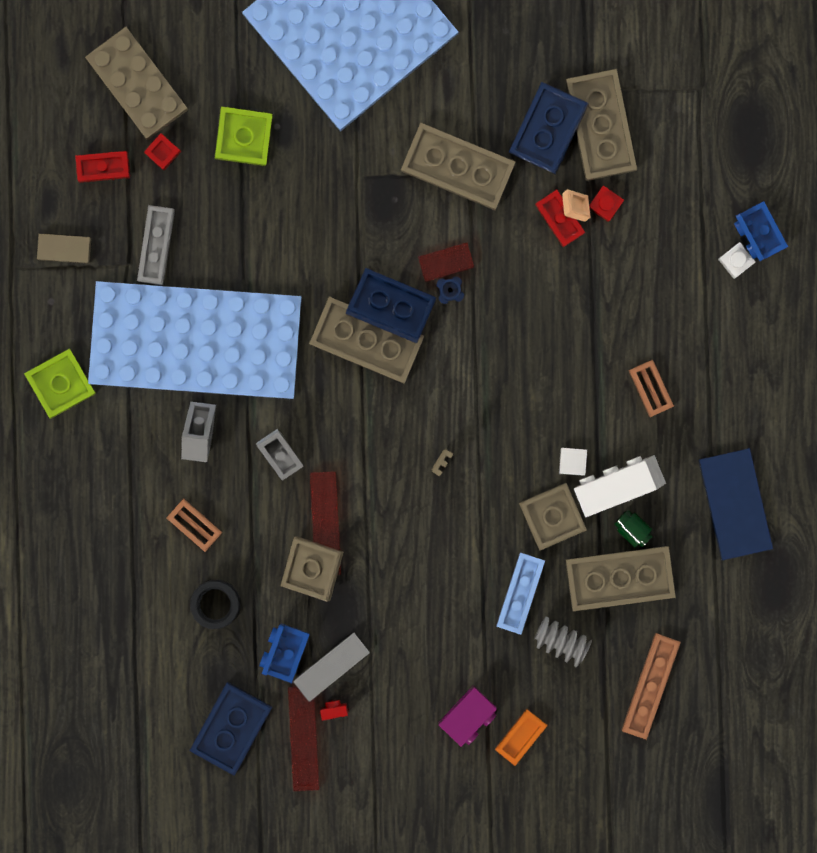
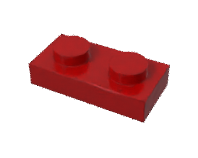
M127 151L75 156L77 181L79 183L130 178Z
M555 190L535 204L562 247L585 234L577 219L564 215L563 198L558 190Z

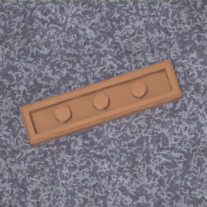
M655 633L621 729L623 732L647 740L680 646V641Z

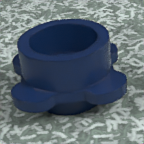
M455 276L448 280H438L437 287L440 289L439 301L441 303L447 304L448 301L455 300L460 302L463 300L464 294L461 292L460 287L462 280L459 277ZM448 288H452L453 291L449 293Z

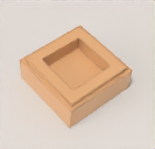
M568 189L562 193L565 216L584 222L591 218L588 195Z

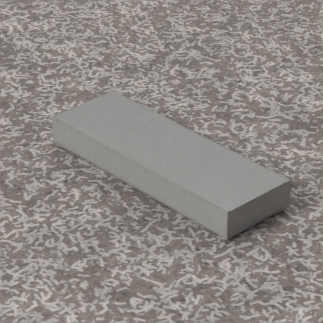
M148 205L137 278L138 282L164 285L175 209Z
M352 633L297 677L293 683L310 702L370 652L356 634Z

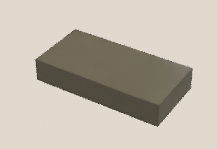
M39 234L37 260L90 264L91 238Z

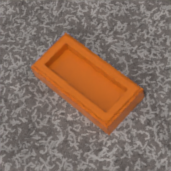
M526 709L496 746L495 750L516 766L547 727V724Z

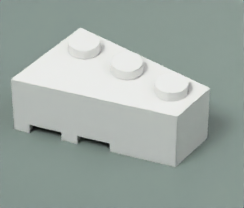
M655 455L643 460L641 456L626 462L628 466L618 469L617 465L603 471L604 476L596 479L594 475L579 480L581 485L574 488V491L585 517L655 491L666 484Z

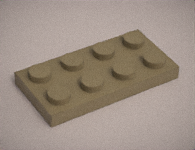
M127 27L120 30L85 57L147 140L188 111V108Z
M617 69L566 79L568 94L589 103L576 131L586 181L636 171L637 166Z
M420 122L401 172L496 211L515 161Z
M329 297L309 344L405 384L424 336H420L418 343L409 341L347 315L346 310L349 304Z
M669 546L565 560L572 611L676 598Z

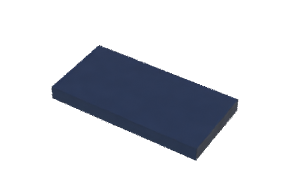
M750 448L698 460L721 560L773 549Z

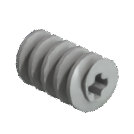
M545 616L534 637V640H537V648L539 649L546 644V653L555 648L556 658L565 653V662L567 663L573 657L575 658L574 667H577L585 658L592 640L586 644L585 635H581L577 639V631L575 630L567 635L568 627L564 625L558 630L557 621H554L549 626V617Z

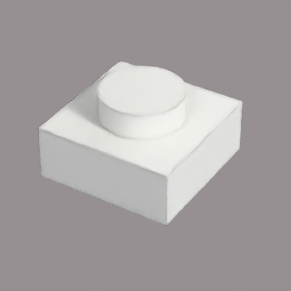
M740 242L718 259L734 279L755 263L754 259Z

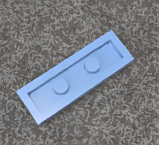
M523 553L519 554L496 627L522 634L545 560Z

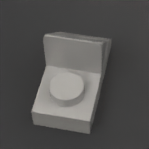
M278 429L256 443L282 481L303 467V464Z

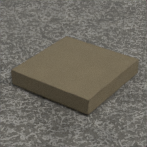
M567 483L519 503L539 551L587 530Z
M298 536L294 537L281 586L326 602L330 601L344 552Z

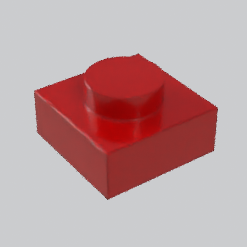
M161 133L144 151L163 170L181 152Z
M602 186L589 205V208L609 222L624 199L605 186Z
M340 700L325 702L326 707H321L320 709L322 720L348 716L347 703L341 704Z

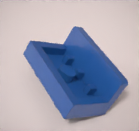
M764 201L736 215L738 221L734 225L740 236L746 235L750 244L746 245L753 259L758 257L759 261H762L788 247Z
M282 623L278 628L273 627L268 642L272 643L270 652H264L259 665L263 667L262 674L266 676L268 674L292 683L310 633Z

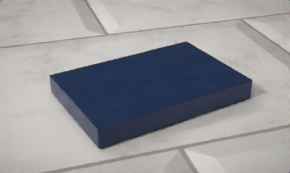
M541 82L509 153L556 174L589 103Z
M365 268L346 310V314L409 341L418 343L436 297Z
M227 682L189 751L235 776L272 706Z

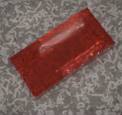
M468 243L418 257L425 282L474 268Z

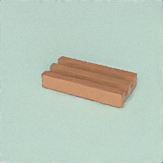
M653 360L629 370L649 417L674 407ZM648 367L650 368L654 376V379L659 387V390L664 398V401L666 403V405L664 406L661 405L660 400L655 392V389L650 381V378L645 370ZM639 371L657 408L653 410L638 378L637 372Z
M185 499L167 517L172 524L204 552L223 533ZM183 507L188 509L214 532L213 536L208 534L181 509ZM177 514L205 537L208 540L206 544L181 524L175 516Z

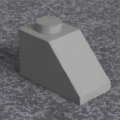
M190 402L182 434L181 459L201 462L208 461L216 405Z

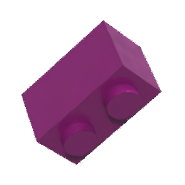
M473 685L438 722V725L461 747L464 743L469 745L479 735L476 731L481 725H489L497 716L494 713L497 708Z

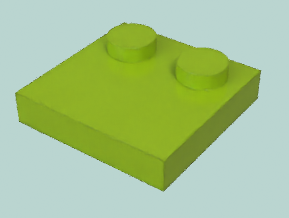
M221 107L215 159L266 166L272 114Z
M70 349L24 373L49 419L95 395L93 388L88 384L85 374Z

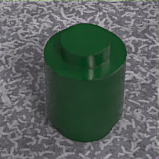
M628 509L614 523L618 528L617 531L633 547H636L638 544L643 547L652 538L650 534L652 528L635 512L632 513Z

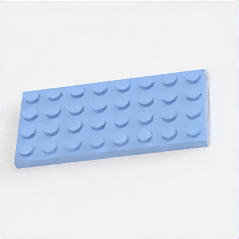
M96 281L88 384L294 399L302 297Z

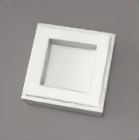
M561 448L559 474L585 476L587 450Z

